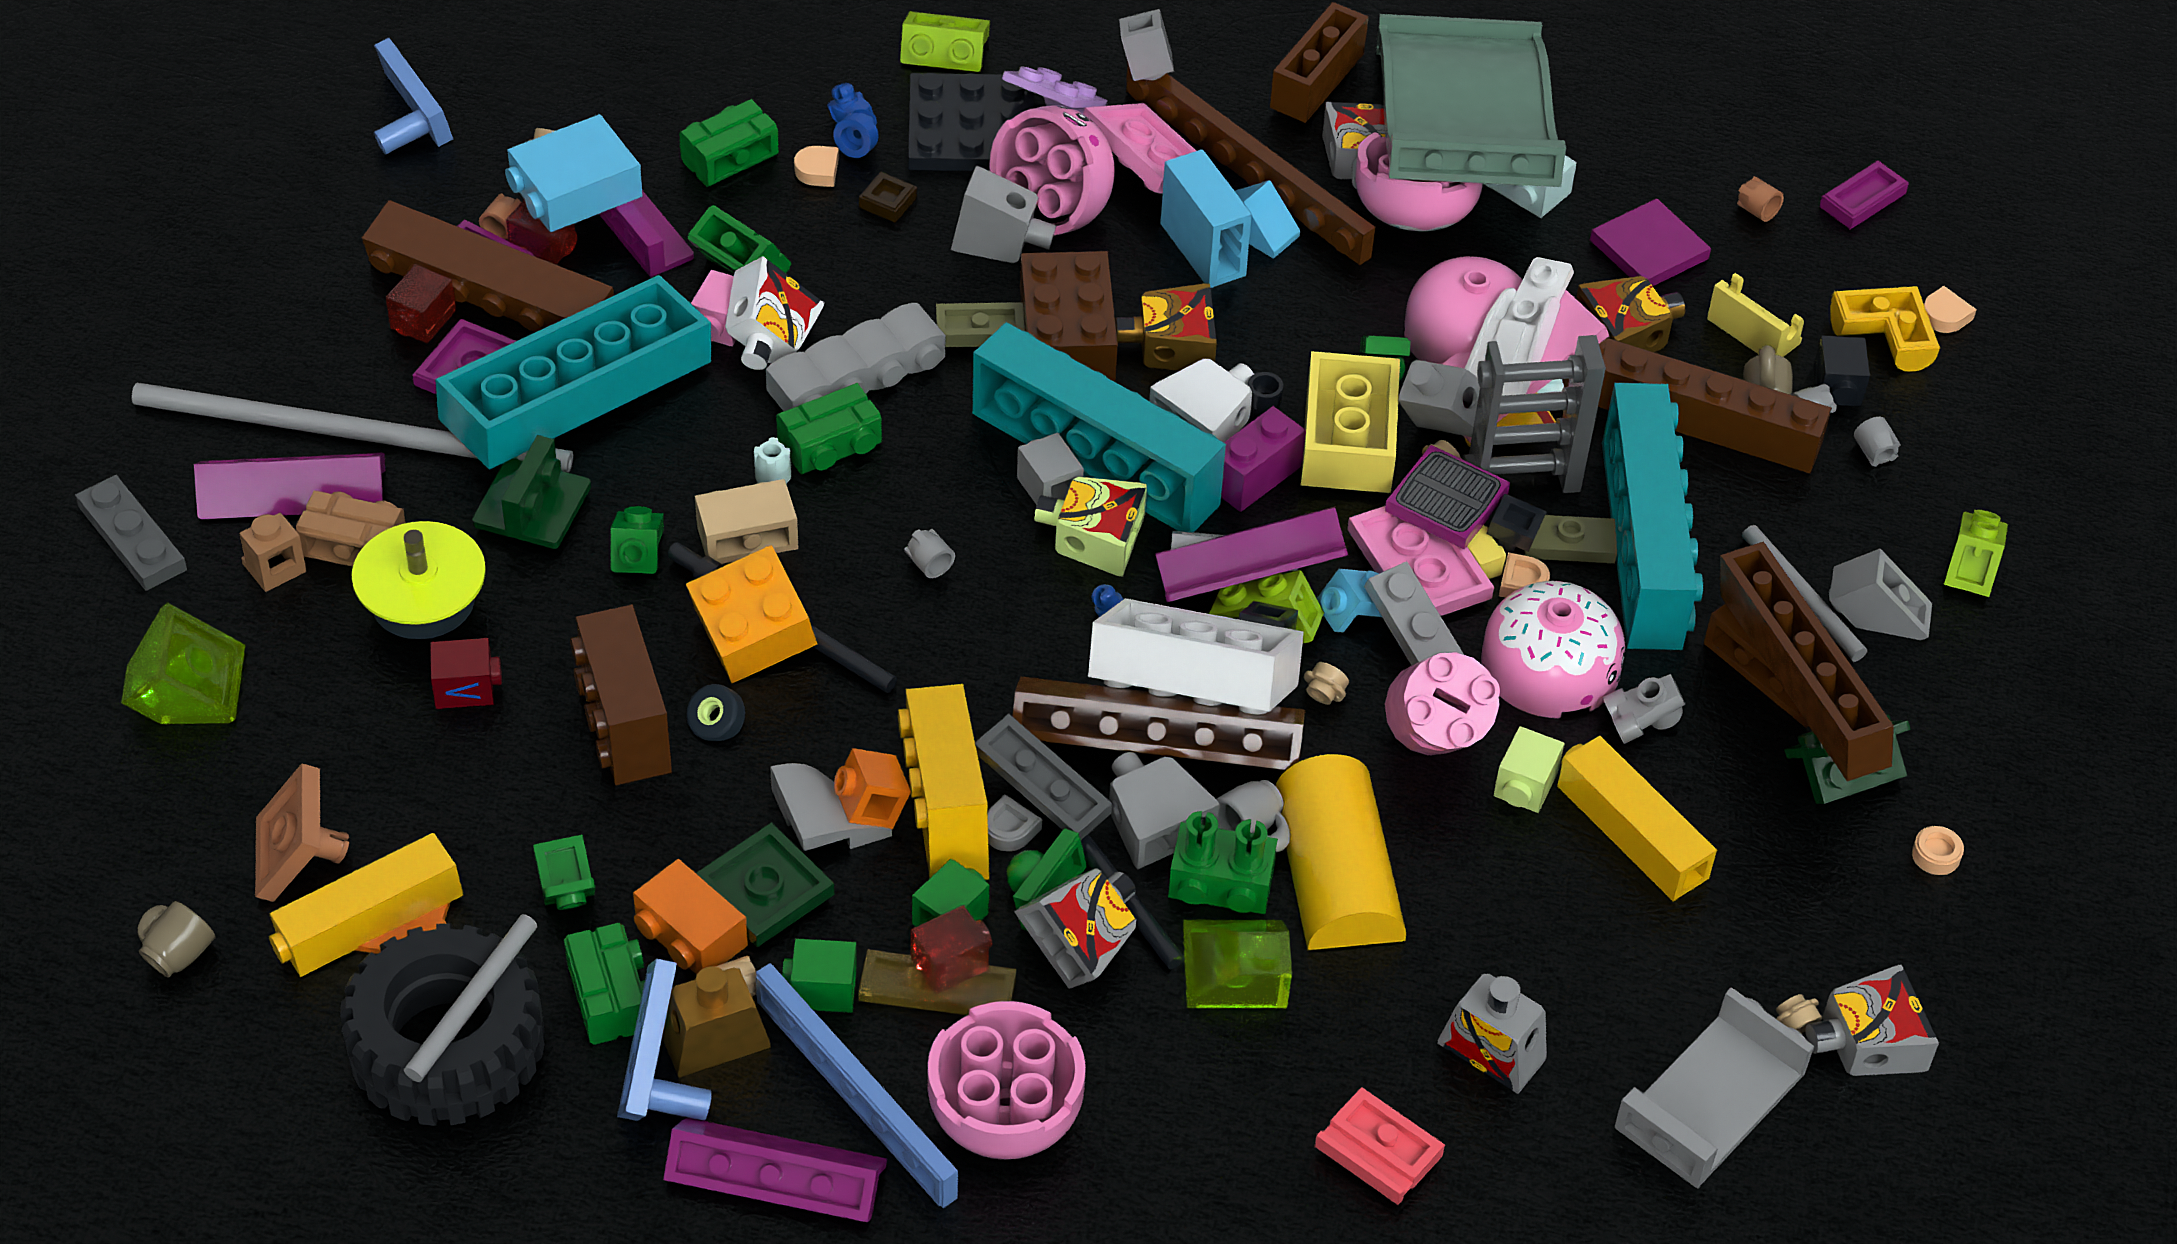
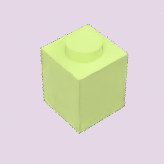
M1519 726L1499 766L1494 796L1507 801L1513 806L1523 807L1539 813L1558 774L1565 743Z

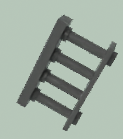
M1578 336L1575 355H1570L1568 360L1503 364L1497 341L1488 342L1485 361H1479L1477 367L1480 391L1469 454L1463 455L1462 460L1494 475L1551 471L1553 476L1558 475L1563 493L1581 492L1606 370L1597 336ZM1569 379V386L1563 387L1562 392L1502 396L1504 383ZM1563 410V417L1557 418L1556 423L1496 427L1499 414ZM1557 441V448L1551 449L1548 454L1491 457L1493 445Z

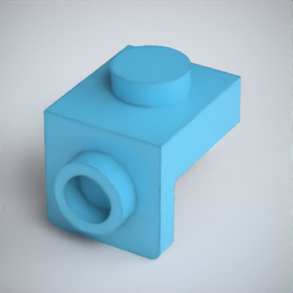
M1340 568L1337 570L1317 597L1324 611L1323 615L1334 632L1343 633L1357 615L1382 617L1364 588L1367 580L1379 573Z

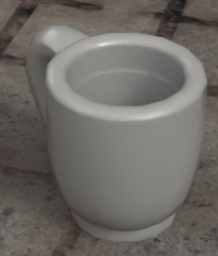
M1267 780L1250 781L1216 798L1220 804L1218 816L1219 829L1235 831L1240 822L1251 819L1250 832L1255 833L1257 820L1263 823L1267 829L1273 824L1277 827L1275 833L1267 836L1278 838L1276 852L1283 851L1290 843V828L1285 818L1281 815L1284 806L1283 798L1273 783Z

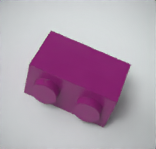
M1272 406L1223 442L1226 444L1221 498L1242 512L1302 467L1306 430Z

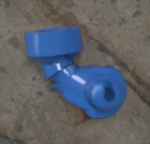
M849 83L839 84L833 88L831 93L834 100L827 105L832 118L837 123L833 133L834 141L839 150L845 155L852 158H860L871 151L878 142L877 119L873 114L871 105L863 98L861 92H854L853 86Z

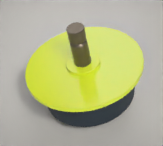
M410 522L389 528L367 542L355 559L352 569V583L359 601L374 614L377 622L384 629L404 638L429 639L454 630L467 619L473 609L475 597L479 593L485 579V561L478 544L460 529L439 522Z

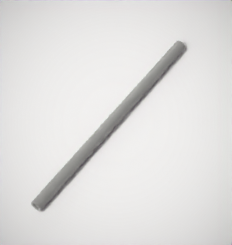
M136 383L132 391V403L134 405L478 459L449 431L144 383ZM555 448L556 458L561 461V471L569 473L573 463V452ZM527 452L514 457V459L523 461Z

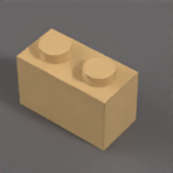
M785 479L761 482L755 485L695 496L697 528L705 556H710L723 564L737 561L770 545L773 546L776 553L798 549L797 516Z

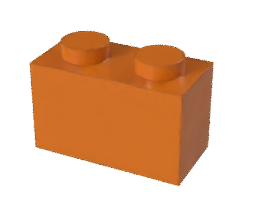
M680 859L674 861L633 892L635 905L634 922L637 928L646 938L650 940L655 938L666 947L673 961L682 969L686 970L689 968L697 975L705 967H715L726 963L748 946L746 916Z

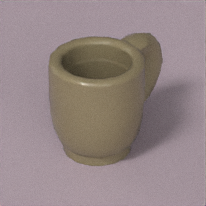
M1763 346L1759 349V355L1751 358L1745 364L1743 370L1744 381L1791 395L1793 386L1791 363L1786 358L1775 355V349L1772 346Z
M177 901L172 902L169 907L157 905L150 908L142 916L137 929L138 937L143 945L139 950L140 955L153 968L166 977H170L173 973H177L189 966L215 939V933L210 926L195 912Z

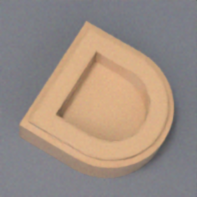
M809 146L801 149L794 158V170L797 179L808 185L834 187L839 160V147Z
M1945 286L1929 295L1924 303L1933 330L1941 333H1951L1961 329L1973 321L1976 312L1974 307Z
M1508 552L1499 596L1506 598L1512 592L1526 585L1549 581V569L1542 561L1534 557Z

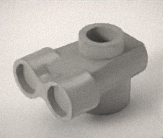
M1671 674L1659 679L1654 677L1647 678L1636 688L1626 692L1621 688L1603 697L1624 744L1644 735L1642 730L1650 725L1656 729H1667L1674 726L1682 716V706L1686 705Z

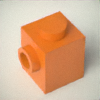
M852 748L844 766L840 767L835 775L834 790L839 796L849 823L889 829L894 828L911 793L896 755Z

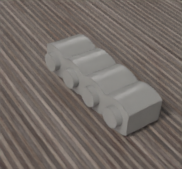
M918 303L905 304L891 310L881 319L862 322L848 330L844 335L825 338L809 347L805 352L791 353L774 361L766 368L767 391L780 408L786 411L855 383H858L865 393L869 390L891 387L908 373H918L937 366L945 358V334Z

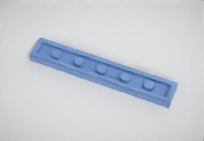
M769 963L758 970L755 976L757 1003L938 1206L944 1208L958 1199V1170L775 967Z

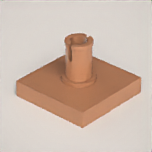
M302 763L256 817L255 897L274 902L313 856L339 864L347 853L349 846L347 841L349 835L347 833L320 827L319 768Z

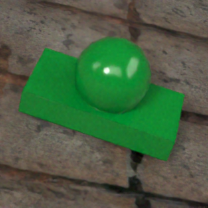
M1363 335L1361 337L1360 352L1367 353L1365 356L1400 359V382L1405 372V361L1402 356H1410L1411 340L1403 337Z
M1064 828L1045 854L1037 850L1022 851L1010 860L1006 875L1009 886L1015 892L1013 898L1016 910L1084 872L1087 865L1079 833ZM1019 919L1021 929L1027 931Z

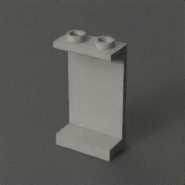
M1731 987L1725 993L1719 1016L1643 1094L1634 1087L1622 1099L1614 1128L1698 1189L1804 1076L1814 1045L1809 1043L1799 1031L1785 1026L1764 1011L1762 1006L1755 1000L1744 997Z

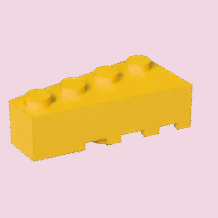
M963 684L906 689L907 709H898L900 737L905 738L903 739L906 768L913 767L909 768V785L911 797H918V799H914L915 820L917 829L922 828L929 877L931 878L952 858L966 869L972 868L980 873L985 880H989L987 799Z

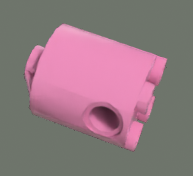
M1456 652L1438 653L1401 671L1392 682L1385 701L1387 723L1397 740L1408 749L1425 755L1445 754L1469 747L1482 739L1495 723L1499 708V684L1490 675L1488 669L1474 658Z

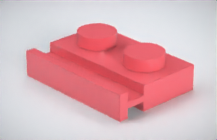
M1361 1087L1331 1119L1330 1125L1324 1131H1320L1317 1134L1315 1147L1399 1205L1409 1189H1413L1443 1156L1445 1144Z

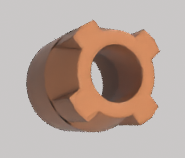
M1754 176L1752 180L1742 184L1740 187L1737 205L1766 222L1778 213L1782 206L1784 195L1779 190Z
M499 194L480 216V227L506 240L524 218L521 215L522 202L518 198L513 199Z

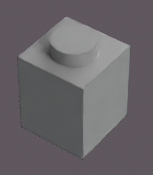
M1160 9L1119 19L1121 40L1133 81L1141 79L1156 80L1163 77L1166 73L1174 71L1172 52Z
M1058 432L1041 439L1032 440L1018 447L1017 478L1036 505L1040 495L1065 500L1072 480L1077 477H1083V466Z

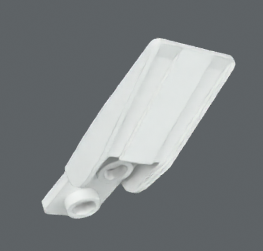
M1540 257L1533 259L1518 290L1516 291L1514 288L1505 289L1488 312L1465 369L1477 377L1478 362L1485 361L1487 343L1490 341H1497L1503 364L1540 362L1561 306L1560 300L1574 274L1572 265ZM1531 381L1504 383L1502 396L1526 394Z

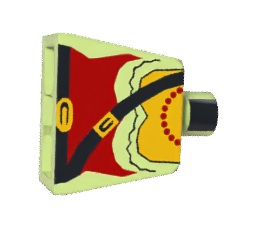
M1077 477L1072 480L1065 500L1040 495L1034 519L1035 522L1056 526L1055 549L1059 554L1123 577L1145 516L1147 484Z

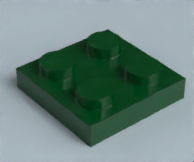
M772 822L696 873L746 916L747 938L757 948L834 895V883Z

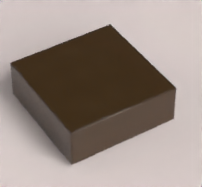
M880 172L859 196V208L896 223L917 198V187Z

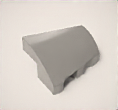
M798 763L771 766L772 792L787 826L792 825L803 851L846 839L849 848L852 849L892 836V829L849 823L839 796L835 793L834 782L819 770Z

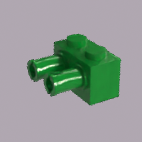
M1202 811L1189 815L1186 823H1180L1170 871L1168 898L1182 900L1189 904L1202 903L1230 908L1240 913L1254 912L1265 914L1274 872L1278 838L1267 837V828L1257 820L1255 833H1251V819L1240 822L1235 831L1219 829L1216 817L1209 812L1206 815L1205 825L1201 824Z

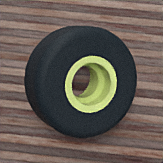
M719 684L707 685L699 689L692 696L687 707V723L690 730L701 739L708 741L726 740L734 737L741 729L745 719V706L741 697L735 691ZM717 707H720L719 716L712 721L710 714Z

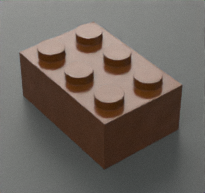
M1108 251L1021 253L1020 297L1021 302H1023L1025 331L1043 343L1068 354L1072 359L1094 371L1104 374L1108 379L1115 382L1117 336Z
M633 605L577 616L578 636L570 638L575 664L576 666L581 665V667L574 668V676L579 695H585L587 702H590L584 704L585 714L590 732L596 731L599 739L595 740L601 768L610 767L615 786L672 773L667 712Z

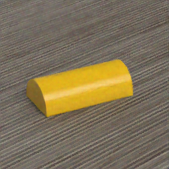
M1338 754L1315 756L1294 764L1279 777L1276 787L1281 793L1284 802L1281 815L1289 825L1291 833L1290 843L1286 846L1307 949L1316 950L1405 941L1406 929L1367 767L1353 757Z

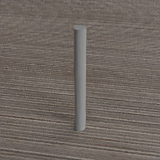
M1751 525L1745 529L1742 538L1750 546L1764 541L1831 638L1853 662L1862 659L1867 653L1866 647L1756 525Z
M520 915L406 1065L404 1072L410 1079L416 1082L423 1080L536 930L537 923L531 917Z

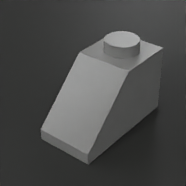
M1881 548L1834 566L1832 584L1829 590V601L1834 609L1842 613L1855 628L1916 640H1923L1929 637L1932 602Z

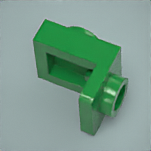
M642 506L628 507L624 509V512H617L611 526V570L613 572L656 573L658 569V544L664 531V513H652L650 508Z
M577 835L534 844L533 851L545 906L556 904L558 910H566L587 904L586 897L594 895L595 884L594 879L591 877L583 836Z

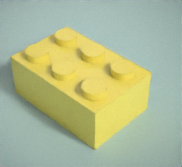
M1311 351L1306 398V435L1302 460L1301 486L1391 493L1396 460L1400 359Z

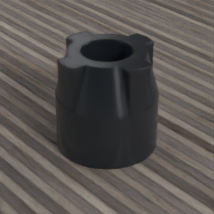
M1259 372L1251 376L1248 381V386L1252 391L1250 417H1259L1272 406L1278 409L1282 402L1283 394L1281 378L1270 372Z

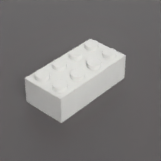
M1125 598L1093 622L1088 677L1103 679L1105 685L1113 688H1128L1134 685L1149 688L1148 692L1155 696L1172 697L1180 694L1193 697V701L1201 705L1215 706L1227 703L1239 706V710L1247 714H1265L1267 711L1270 712L1298 686L1304 632Z

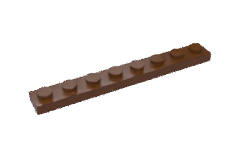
M1128 64L1126 92L1136 101L1145 103L1164 122L1171 124L1187 136L1191 142L1199 145L1215 157L1219 163L1227 166L1242 177L1250 186L1270 180L1291 215L1358 265L1372 258L1375 226L1167 73L1156 80L1141 79L1133 81Z

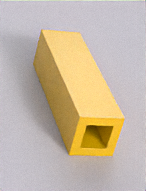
M1601 736L1596 737L1585 745L1577 744L1566 752L1561 761L1562 767L1557 787L1672 901H1675L1709 879L1717 849Z
M433 832L271 912L270 916L276 932L269 936L271 945L281 963L290 960L300 977L358 949V946L463 896L456 864Z

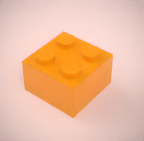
M772 545L686 583L695 610L731 684L818 645L809 617Z

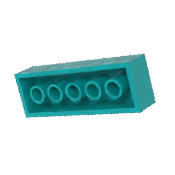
M657 275L435 379L438 419L490 470L529 451L537 435L554 439L710 363L711 322L660 275Z
M1007 322L974 351L973 414L1025 444L1058 432L1083 466V477L1147 484L1145 512L1178 531L1195 532L1220 506L1226 444L1218 440L1214 435L1205 433L1182 420L1176 414L1160 408L1144 399L1140 394L1124 388L1108 379L1104 374L1088 368L1072 359L1068 354L1052 348L1036 339L1032 334L1022 331Z
M1614 383L1602 440L1611 519H1615L1616 563L1627 649L1683 650L1687 631H1694L1695 627L1694 601H1701L1703 595L1702 574L1695 573L1694 570L1698 559V543L1696 538H1690L1689 535L1693 524L1692 504L1685 503L1684 499L1688 490V473L1686 469H1680L1679 464L1683 457L1682 436L1675 435L1679 416L1677 402H1671L1668 384Z

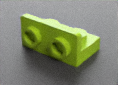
M910 11L903 22L900 60L904 64L979 72L982 68L983 47L989 37L990 20Z

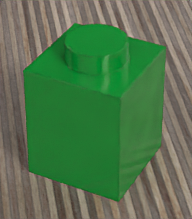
M952 858L912 895V924L948 950H951L989 914V884L986 883L983 876L972 868L966 869Z
M795 939L793 959L784 958L782 972L784 979L812 1010L853 1012L857 974L856 942Z

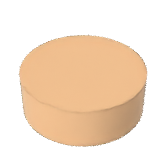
M1930 826L1922 829L1918 833L1912 848V856L1915 863L1922 870L1935 875H1946L1955 871L1964 853V845L1961 838L1952 830L1941 826Z

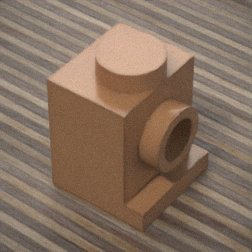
M281 512L274 516L269 514L258 516L253 520L250 528L239 533L244 557L241 558L242 564L265 592L307 572L300 536ZM279 554L286 560L272 568L269 567L268 560Z

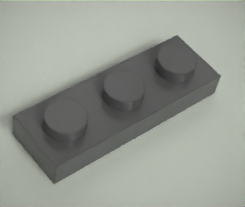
M117 475L75 494L80 510L145 591L187 570L184 557Z
M1007 714L975 742L977 756L1062 830L1066 828L1079 833L1081 840L1112 813V803L1010 714Z

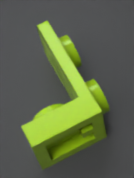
M1974 510L1973 514L1963 512L1958 538L1944 585L1987 597L1990 596L2005 547L2008 524L2000 522V516L1985 510Z
M1301 570L1284 574L1278 573L1221 588L1209 612L1212 615L1238 618L1239 613L1253 601L1298 610L1296 630L1304 632L1303 643L1313 641L1324 614Z

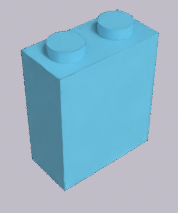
M600 114L508 149L510 168L505 170L508 184L514 193H521L531 216L534 219L540 218L550 233L643 197L640 164Z
M1203 149L1165 161L1161 225L1202 281L1205 284L1210 283V288L1246 276L1251 212Z

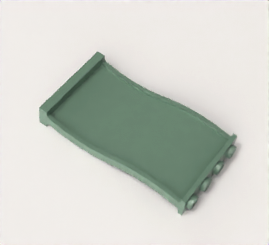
M1380 14L1376 53L1381 56L1384 126L1389 156V179L1561 187L1566 145L1565 140H1558L1556 133L1548 57L1541 37L1542 22Z

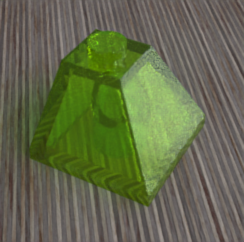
M166 603L161 607L127 665L121 703L160 724L231 723L236 719L245 644L177 607Z
M1183 920L1187 1008H1287L1292 969L1289 931L1283 920Z

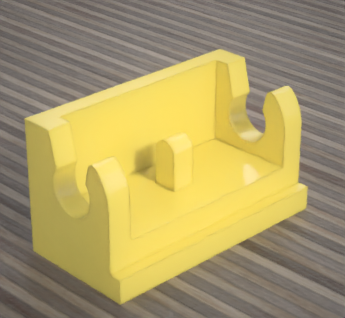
M1734 273L1731 278L1730 287L1723 280L1714 286L1707 319L1754 352L1759 354L1760 348L1769 345L1775 349V355L1784 357L1801 344L1804 319L1795 314L1790 326L1741 293L1743 278Z

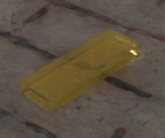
M867 950L859 987V1001L969 1015L970 1008L982 1004L1012 1001L1016 982V969Z

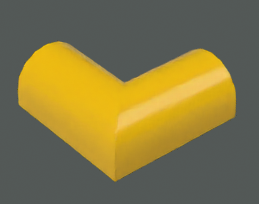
M1917 286L1833 292L1830 315L1832 328L1837 336L1885 333L1895 364L1903 371H1919L1935 361L1940 347Z

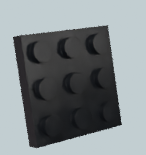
M911 73L909 170L974 171L975 167L978 166L990 171V154L998 131L1007 120H1011L1018 114L1034 108V92L1002 80L1003 75Z

